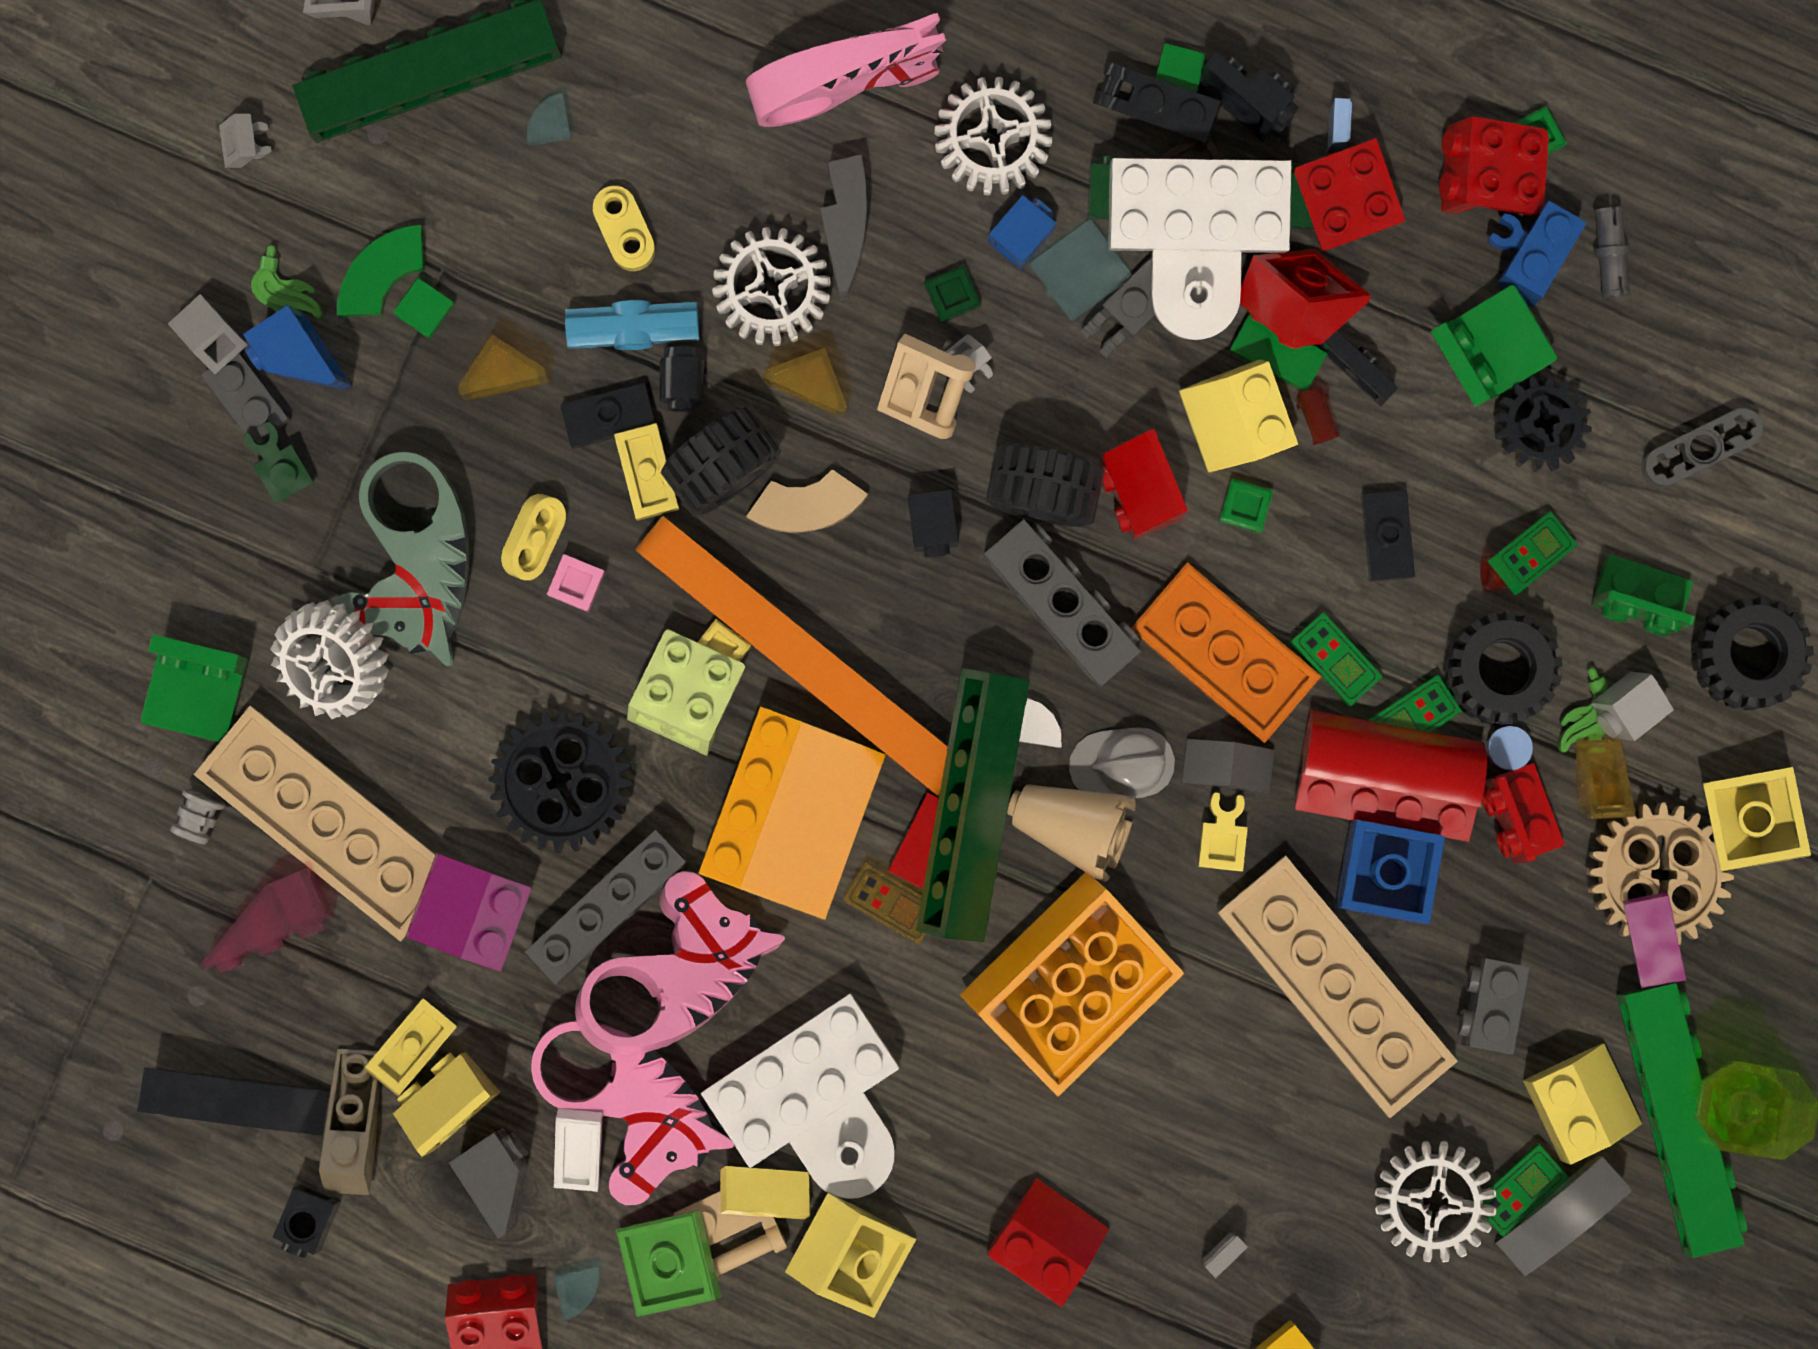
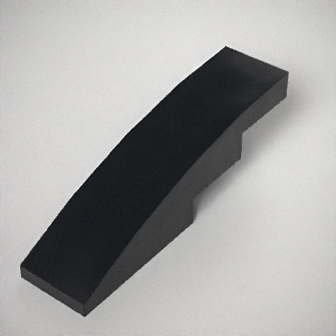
M144 1067L137 1112L322 1136L330 1091L246 1078L237 1079L197 1072L188 1073Z

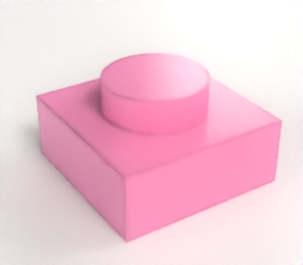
M563 554L547 595L589 613L606 572Z

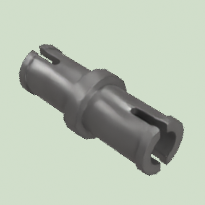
M1607 207L1594 210L1599 246L1594 251L1595 259H1600L1602 298H1609L1612 295L1613 297H1621L1631 294L1626 256L1631 255L1630 246L1625 245L1623 207H1614V209Z

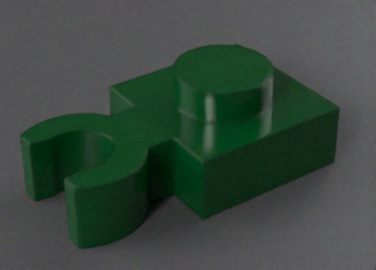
M268 420L264 423L270 435L267 442H256L250 431L244 434V440L251 451L261 454L263 459L254 463L253 468L276 504L313 484L314 480L292 443L280 449L277 444L279 437L278 429L273 422Z

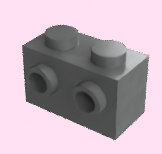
M1477 958L1476 966H1470L1467 976L1466 991L1471 992L1468 1009L1462 1010L1459 1019L1458 1035L1462 1036L1461 1045L1510 1055L1514 1054L1530 967L1487 958Z

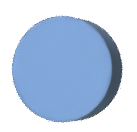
M1506 726L1497 729L1490 735L1486 751L1490 762L1495 767L1511 771L1523 767L1530 760L1533 745L1529 735L1524 730L1515 726Z

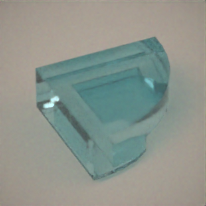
M563 93L549 97L533 112L527 127V143L529 146L571 139Z
M599 1266L554 1277L563 1321L580 1314L594 1299L600 1283Z

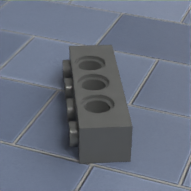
M1023 519L985 552L983 559L1099 690L1139 655L1141 651L1135 645L1140 642V639L1125 622L1122 621L1117 625L1106 613L1111 609L1110 605L1096 589L1093 588L1088 592L1077 580L1082 574L1067 556L1064 555L1059 560L1048 546L1053 541L1044 529L1036 522L1030 527ZM1030 558H1040L1046 563L1048 574L1041 580H1032L1025 575L1023 564ZM1062 590L1071 592L1077 600L1076 609L1070 613L1057 611L1052 603V597L1055 593ZM1090 623L1100 625L1106 633L1105 642L1097 647L1087 645L1081 635L1082 628Z
M655 829L528 948L525 953L555 985L561 984L665 886L669 878L679 873L689 862L660 831Z

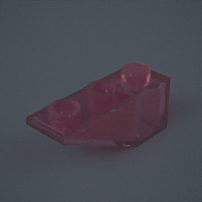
M305 868L265 885L202 961V969L216 968L218 974H222L243 965L241 957L257 950L259 956L262 957L285 947L282 941L284 938L298 933L300 939H304L325 930L323 922L334 918L316 873L310 868Z

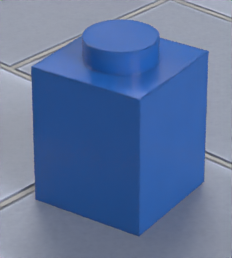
M1022 195L990 232L988 244L1021 271L1054 233L1056 222L1052 220L1054 213L1037 198H1034L1031 202Z

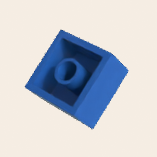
M1361 820L1350 821L1335 908L1418 924H1430L1445 836Z

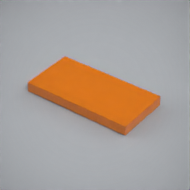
M1188 562L1131 628L1144 643L1263 744L1322 677Z

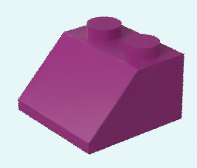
M436 853L405 937L458 958L501 972L532 888L516 880Z

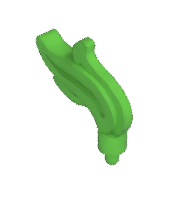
M269 245L266 256H261L259 270L251 281L252 292L255 297L276 312L289 305L297 310L312 313L317 319H322L323 311L319 303L310 296L303 294L306 291L314 294L316 292L315 289L300 280H281L276 273L279 259L275 258L276 247Z
M1593 667L1588 669V675L1591 679L1588 685L1593 694L1591 702L1609 689L1604 676L1599 677L1596 669ZM1592 703L1570 710L1561 719L1560 725L1562 726L1567 725L1569 721L1573 723L1568 725L1559 736L1557 747L1560 752H1567L1571 744L1584 737H1587L1588 743L1593 748L1602 749L1605 747L1602 741L1605 732L1598 724L1597 717L1599 714Z

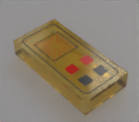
M865 862L843 901L920 945L926 934L916 931L922 895Z

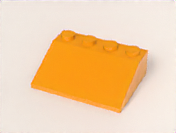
M760 706L698 874L825 920L886 754Z
M1085 872L991 963L960 996L1059 1097L1184 972L1112 894L1095 878Z

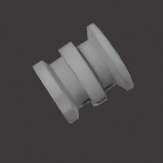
M184 789L182 795L187 800L185 806H179L177 815L180 817L179 821L172 825L170 831L187 840L206 845L210 838L207 835L208 829L214 828L217 821L214 814L216 810H223L225 804L204 793Z

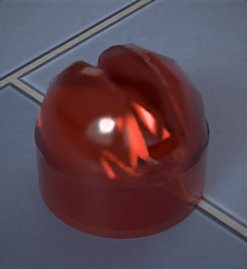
M1485 555L1481 560L1480 581L1484 590H1501L1508 587L1488 562L1494 555Z

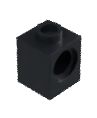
M952 490L908 495L914 552L924 551L925 558L950 555V547L958 546Z
M301 1184L293 1187L272 1238L283 1242L282 1250L298 1257L306 1258L307 1253L314 1255L320 1252L341 1201ZM299 1212H308L314 1217L316 1228L312 1235H303L297 1230L295 1219Z

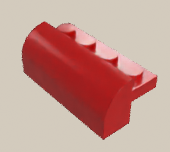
M1311 710L1302 748L1303 765L1294 801L1295 810L1353 821H1367L1442 835L1450 839L1470 841L1477 808H1481L1487 773L1485 742Z

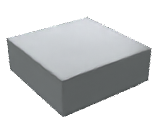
M1229 1232L1201 1259V1263L1217 1278L1248 1247L1234 1232Z

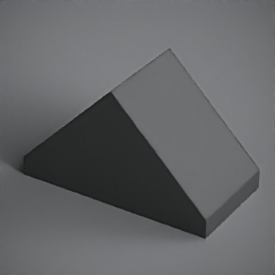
M1187 739L1181 783L1269 794L1275 750L1236 742Z

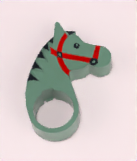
M392 453L377 460L366 471L360 485L359 502L363 516L395 563L396 571L392 576L375 584L369 594L353 592L343 594L335 600L332 607L344 603L347 614L350 615L352 612L360 611V622L364 625L373 623L370 631L372 635L393 638L400 645L407 647L409 654L431 651L444 665L452 666L454 657L450 637L458 624L463 610L470 561L469 536L465 513L457 492L437 464L415 453ZM414 463L421 465L431 473L436 481L439 491L438 506L431 518L433 523L421 532L393 530L379 518L375 510V486L383 473L398 464Z

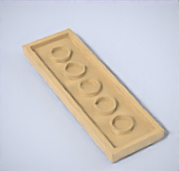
M249 706L193 775L400 942L403 941L435 853L256 708Z
M1286 856L1282 857L1217 912L1388 1118L1394 1116L1458 1062Z

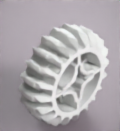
M996 77L994 88L988 89L985 78H979L977 92H974L967 83L962 85L961 91L964 100L953 94L948 97V103L953 110L940 109L939 118L947 124L936 125L934 131L936 136L945 138L935 144L936 152L942 154L950 153L941 161L943 169L957 165L958 167L952 174V180L958 182L965 175L969 176L967 182V190L973 191L976 188L978 181L983 182L984 195H991L992 184L999 183L1000 192L1003 195L1008 194V181L1011 179L1019 189L1025 187V179L1022 172L1026 173L1029 177L1036 178L1039 170L1033 162L1045 164L1048 159V155L1039 148L1051 147L1052 137L1040 134L1051 128V121L1049 119H1037L1045 112L1044 104L1040 103L1029 107L1034 98V92L1029 90L1019 97L1017 94L1020 83L1017 81L1011 83L1009 91L1002 89V77ZM995 105L1013 110L1021 117L1024 123L1019 124L1018 120L1007 121L1002 119L997 114ZM980 107L981 124L974 129L967 130V135L957 137V130L965 116ZM989 119L992 128L997 129V134L999 132L1003 133L1000 135L997 153L995 145L990 144L989 139L986 141L983 139L987 134ZM1029 136V144L1023 155L1012 164L1006 166L1005 149L1009 145L1019 142L1020 137ZM968 149L969 152L980 151L985 153L989 157L993 168L983 167L974 163L962 150Z
M764 227L762 229V241L756 242L754 234L749 231L745 234L749 246L743 248L736 240L731 243V248L737 255L735 258L728 254H721L720 262L729 270H715L713 276L714 279L726 284L716 286L712 290L714 297L727 298L716 306L718 313L725 314L733 311L727 318L726 325L729 328H733L740 322H743L739 331V336L742 339H746L754 329L757 330L755 335L757 345H763L766 333H772L774 346H780V333L787 331L789 339L795 342L798 340V336L794 327L800 325L805 332L810 333L813 327L806 317L810 315L818 320L823 318V311L814 304H828L830 296L817 289L830 286L831 281L828 276H816L827 268L825 260L810 262L818 253L815 245L800 251L804 243V236L798 234L792 243L789 244L787 243V229L781 228L778 240H772L770 228ZM778 254L786 256L795 261L800 267L797 269L792 267L783 270L776 269L770 264L765 255ZM753 260L757 270V278L753 283L745 287L746 291L736 294L737 279L743 268ZM763 269L767 271L769 278H774L775 283L778 280L782 281L778 285V296L781 305L777 303L774 295L769 296L768 291L765 294L761 292L765 289ZM808 279L806 297L799 308L791 314L787 306L786 297L791 290L798 287L799 282ZM751 304V306L767 304L772 307L778 319L766 320L758 318L747 312L743 306Z
M328 600L317 605L312 602L285 618L286 621L278 627L277 632L274 634L277 639L273 642L270 650L277 656L274 657L271 666L281 670L276 682L287 683L289 686L287 696H298L300 698V708L312 705L315 716L327 712L331 719L340 717L342 714L346 717L354 715L362 708H367L385 685L383 680L387 677V673L390 670L383 664L387 661L386 659L389 654L378 649L383 638L373 637L370 632L373 623L364 625L359 621L360 611L352 612L349 615L344 603L332 607ZM307 634L322 635L321 638L317 637L315 640L306 638ZM346 679L353 682V685H340L338 681L343 682Z
M1423 1141V1156L1417 1157L1412 1146L1406 1147L1405 1154L1409 1162L1405 1164L1399 1157L1394 1156L1390 1162L1398 1173L1395 1175L1390 1171L1383 1170L1380 1175L1383 1181L1391 1184V1188L1377 1187L1375 1191L1376 1196L1389 1199V1203L1377 1205L1375 1208L1376 1214L1391 1215L1390 1219L1385 1220L1381 1224V1229L1385 1232L1397 1227L1399 1232L1394 1235L1391 1243L1394 1246H1398L1407 1238L1411 1242L1407 1247L1406 1255L1410 1257L1415 1254L1417 1246L1424 1247L1423 1260L1425 1262L1431 1261L1433 1249H1440L1442 1262H1449L1450 1253L1448 1248L1452 1246L1455 1247L1460 1257L1466 1256V1247L1462 1241L1467 1239L1473 1246L1479 1247L1481 1240L1473 1232L1475 1228L1489 1233L1491 1230V1225L1481 1219V1215H1496V1207L1483 1204V1200L1496 1197V1190L1494 1188L1481 1189L1480 1187L1481 1184L1490 1180V1173L1485 1171L1475 1176L1472 1171L1478 1167L1480 1159L1473 1157L1466 1165L1462 1163L1461 1160L1465 1154V1148L1462 1146L1456 1149L1454 1158L1447 1156V1141H1441L1439 1154H1431L1430 1142ZM1434 1165L1432 1180L1427 1187L1422 1189L1411 1188V1190L1400 1188L1403 1181L1412 1172L1425 1166ZM1447 1168L1454 1170L1464 1178L1471 1189L1474 1201L1463 1199V1197L1454 1195L1448 1190L1446 1185ZM1439 1179L1441 1181L1439 1191L1443 1193L1442 1199L1447 1198L1449 1204L1440 1206L1439 1212L1436 1213L1435 1223H1431L1432 1211L1428 1210L1430 1204L1424 1205L1423 1197H1431L1432 1192L1436 1188V1182ZM1398 1202L1406 1203L1408 1206L1415 1207L1423 1213L1425 1217L1424 1234L1414 1230L1405 1221ZM1461 1213L1471 1214L1467 1223L1460 1230L1448 1236L1437 1237L1439 1224L1445 1216L1449 1214L1461 1215Z

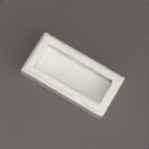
M558 1108L555 1130L554 1188L598 1192L603 1112Z

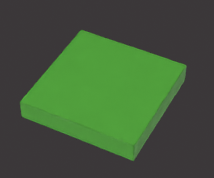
M701 1210L625 1226L616 1230L637 1317L713 1301L722 1297Z

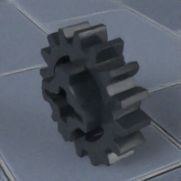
M1548 376L1544 379L1542 386H1539L1536 378L1530 377L1526 381V391L1523 387L1516 384L1510 389L1514 400L1504 397L1499 402V405L1506 410V413H1500L1494 417V422L1504 425V429L1495 435V439L1507 440L1509 445L1502 451L1504 455L1511 454L1512 452L1518 454L1516 466L1520 467L1529 460L1532 461V471L1538 472L1541 470L1544 462H1546L1551 472L1556 471L1559 468V458L1566 464H1570L1575 460L1571 449L1582 451L1587 446L1579 437L1580 435H1587L1592 432L1591 426L1582 424V419L1591 414L1590 409L1578 408L1577 403L1583 398L1582 393L1575 394L1572 397L1567 394L1570 387L1569 382L1566 381L1559 388L1554 387L1553 376ZM1549 398L1559 402L1565 409H1560L1551 404ZM1526 400L1527 414L1524 419L1515 422L1516 412L1522 402ZM1541 417L1542 421L1550 420L1552 427L1545 431L1543 428H1535L1534 422ZM1571 426L1567 441L1559 448V434L1562 429ZM1525 439L1536 445L1537 451L1528 448L1521 440Z

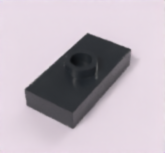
M1338 331L1317 347L1328 353L1326 357L1380 407L1398 389L1377 368L1379 361L1370 351L1362 346L1356 349Z
M645 383L560 405L572 449L614 439V434L656 423Z
M1407 490L1363 493L1361 501L1369 582L1413 579L1415 577Z

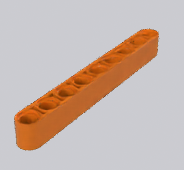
M664 516L657 521L635 548L640 555L939 796L948 746Z

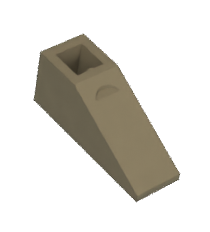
M337 1049L319 1166V1174L325 1193L370 1194L376 1150L380 1081L365 1069V1066L378 1051Z

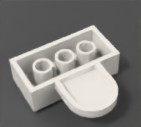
M1112 158L1110 161L1108 251H1152V307L1159 322L1169 332L1188 340L1206 339L1222 332L1234 319L1240 304L1241 252L1285 253L1289 251L1291 161Z
M851 993L701 1092V1095L749 1168L787 1143H790L814 1181L829 1194L846 1199L864 1197L876 1191L886 1181L894 1163L893 1139L864 1092L900 1069V1066Z

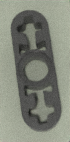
M1739 408L1648 453L1642 461V476L1653 487H1669L1757 443L1763 433L1762 420L1751 409ZM1734 418H1737L1740 423L1748 422L1751 429L1746 432L1748 440H1745L1742 435H1737L1723 442L1720 435L1736 426ZM1715 426H1718L1719 433L1713 429ZM1703 436L1712 442L1714 451L1710 459L1699 460L1693 456L1690 445L1695 437ZM1724 444L1729 448V451L1724 450ZM1679 445L1680 453L1674 448L1675 446ZM1681 454L1684 462L1668 471L1670 478L1667 479L1663 473L1658 475L1654 473L1653 467L1658 464L1657 456L1662 461H1668ZM1685 463L1690 467V470L1685 469Z

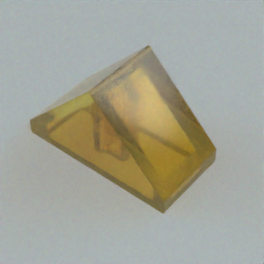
M491 335L458 385V389L464 401L548 384L550 379L544 367L499 338Z
M825 348L769 368L763 376L766 385L845 419L848 412L847 404Z
M1621 739L1577 741L1575 746L1577 808L1589 819L1634 817L1635 807Z

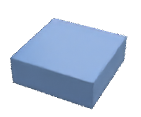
M1335 98L1330 107L1327 151H1342L1346 149L1350 141L1352 102H1350V99Z

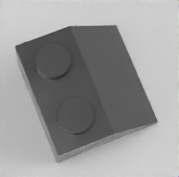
M505 1127L494 1132L449 1162V1165L498 1239L516 1226L529 1165L524 1156L529 1154L524 1142L515 1131L508 1134Z

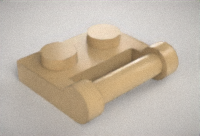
M904 334L898 342L877 410L932 436L948 439L952 437L956 427L954 416L965 383L972 379L976 364L968 356H953ZM939 372L948 376L949 379L938 412L933 413L927 410L926 407L937 373Z
M721 1190L673 1213L678 1215L701 1210L709 1246L754 1224L762 1223L766 1234L713 1259L718 1281H720V1275L772 1250L778 1253L788 1248L775 1217L721 1214Z

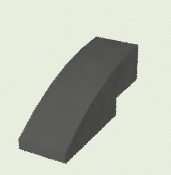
M862 154L827 162L836 205L820 208L821 220L840 300L848 299L858 275L865 245L867 190Z
M1595 1154L1504 1237L1500 1236L1494 1243L1524 1276H1527L1588 1230L1633 1190L1602 1156Z

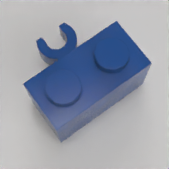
M1548 201L1540 214H1537L1527 232L1522 230L1521 224L1516 217L1510 214H1503L1499 222L1510 229V237L1504 239L1492 233L1487 240L1492 247L1498 250L1510 248L1515 251L1496 285L1502 289L1511 285L1517 286L1526 303L1533 307L1545 295L1587 224L1584 220L1551 201Z

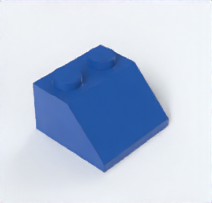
M287 305L243 334L250 344L245 348V352L259 371L264 369L268 374L272 373L283 378L344 391L352 386L304 312Z

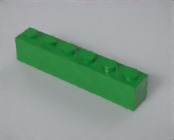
M1670 983L1617 994L1618 1006L1683 1254L1695 1258L1745 1245L1742 1233L1747 1232V1224L1741 1207H1735L1731 1189L1736 1188L1735 1178L1728 1162L1723 1163L1719 1146L1724 1145V1136L1719 1121L1717 1119L1712 1120L1708 1102L1713 1101L1712 1089L1708 1078L1700 1075L1696 1059L1702 1057L1701 1047L1694 1032L1689 1033L1685 1016L1690 1015V1005L1683 989L1678 990L1677 983Z

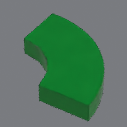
M421 225L408 226L389 232L369 244L356 257L346 272L337 301V316L339 318L383 316L385 299L393 286L407 275L425 271L423 227Z

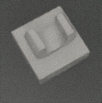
M233 114L219 125L225 168H242L252 159H261L272 152L270 146L261 147L255 143L254 134L261 135L268 130V125L263 122L252 124L251 114Z
M969 334L945 351L953 356H968L976 364L974 372L979 370L988 379L993 376L990 366L986 364L992 357L985 347ZM966 381L964 389L972 393L975 389L969 381Z

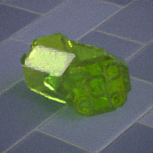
M1730 1060L1700 1082L1694 1118L1717 1150L1754 1157L1785 1160L1814 1139L1818 1119V1100L1798 1072Z

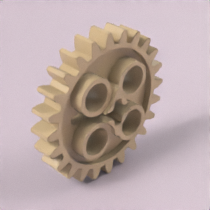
M1657 803L1655 813L1652 815L1647 804L1640 805L1638 819L1631 811L1622 812L1624 826L1615 821H1609L1607 825L1613 835L1611 837L1597 835L1596 839L1604 849L1602 852H1589V856L1598 861L1599 866L1598 868L1586 870V874L1598 877L1599 883L1590 887L1588 892L1602 894L1603 899L1594 908L1595 910L1609 908L1611 913L1606 918L1605 923L1612 925L1621 921L1622 925L1619 935L1623 937L1629 935L1622 901L1628 900L1627 895L1631 886L1634 884L1641 885L1645 889L1647 896L1658 894L1659 892H1667L1678 942L1681 945L1682 931L1688 938L1696 939L1698 938L1696 924L1705 929L1713 927L1707 916L1709 912L1723 915L1724 910L1716 903L1717 898H1731V893L1721 888V882L1733 880L1734 875L1720 870L1715 841L1709 839L1713 833L1712 826L1707 825L1701 829L1698 828L1701 817L1699 813H1693L1685 820L1684 806H1676L1671 815H1668L1666 803ZM1659 835L1664 837L1661 859L1659 858L1660 852L1657 844V837ZM1636 839L1642 841L1648 851L1647 858L1641 864H1636L1629 856V846ZM1680 841L1688 844L1692 853L1691 860L1685 866L1678 864L1673 856L1674 847ZM1659 867L1663 871H1668V880H1662L1660 883L1658 879L1651 877L1652 870L1659 869ZM1680 885L1688 889L1691 897L1690 904L1684 910H1679L1672 901L1673 891Z

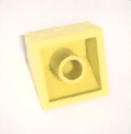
M1258 359L1178 390L1207 472L1256 461L1298 445L1269 361Z
M1793 767L1703 783L1721 871L1809 857L1811 855Z
M1604 1043L1523 1080L1562 1162L1570 1165L1612 1146L1642 1125Z
M451 1052L447 1054L431 1069L435 1075L433 1079L423 1087L416 1082L397 1099L402 1106L393 1114L416 1151L422 1157L435 1151L500 1093L499 1089L466 1052L461 1053L456 1058Z
M827 1193L785 1273L817 1295L874 1318L916 1239L858 1206Z

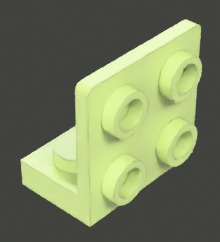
M666 630L628 705L627 720L707 756L715 739L716 728L741 679L745 665L673 631Z

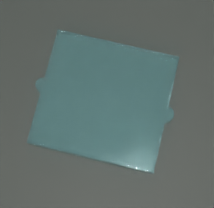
M1091 219L1029 263L1032 270L1046 287V296L1055 299L1071 322L1124 285L1133 276L1116 252L1108 251L1107 240Z

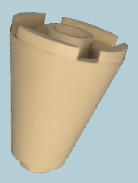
M1027 784L1022 792L1016 790L1013 793L1007 814L1013 816L1012 825L1095 879L1105 882L1110 878L1105 872L1106 867L1114 869L1117 867L1130 834L1133 822L1124 820L1126 810L1135 811L1136 803L1134 798L1126 795Z

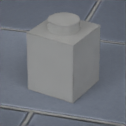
M201 294L168 323L188 348L214 374L219 372L247 346L246 342Z
M1631 671L1591 702L1599 714L1597 721L1602 730L1612 738L1636 741L1674 710L1652 674Z

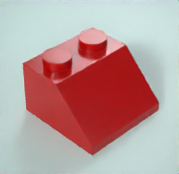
M1308 249L1253 256L1241 286L1240 305L1250 312L1252 319L1264 324L1277 335L1280 343L1287 347L1298 349L1302 346L1323 344L1369 302L1371 294L1318 250Z
M1154 429L1102 454L1100 463L1105 470L1102 488L1105 493L1112 491L1119 507L1113 509V513L1122 534L1129 531L1134 541L1182 521L1188 509Z
M1035 1178L986 1250L989 1258L1062 1307L1087 1271L1110 1228L1041 1180Z

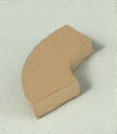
M831 470L821 481L806 487H785L770 481L746 517L762 527L778 532H811L828 528L844 520L862 505L868 494L834 470Z

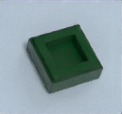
M964 265L924 282L925 289L940 324L981 307V303Z

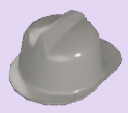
M1136 727L1100 731L1086 736L1076 745L1070 756L1069 772L1073 784L1079 790L1143 798L1157 794L1168 785L1174 773L1175 757L1171 745L1166 739L1151 729Z

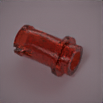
M1322 387L1297 395L1300 404H1297L1296 407L1297 410L1302 409L1313 439V445L1321 444L1340 436L1326 401L1330 396L1329 394H1324Z

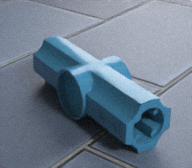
M628 300L615 302L612 304V307L565 309L568 349L614 346L617 350H643L653 347V344L699 341L697 302L651 305L649 301Z

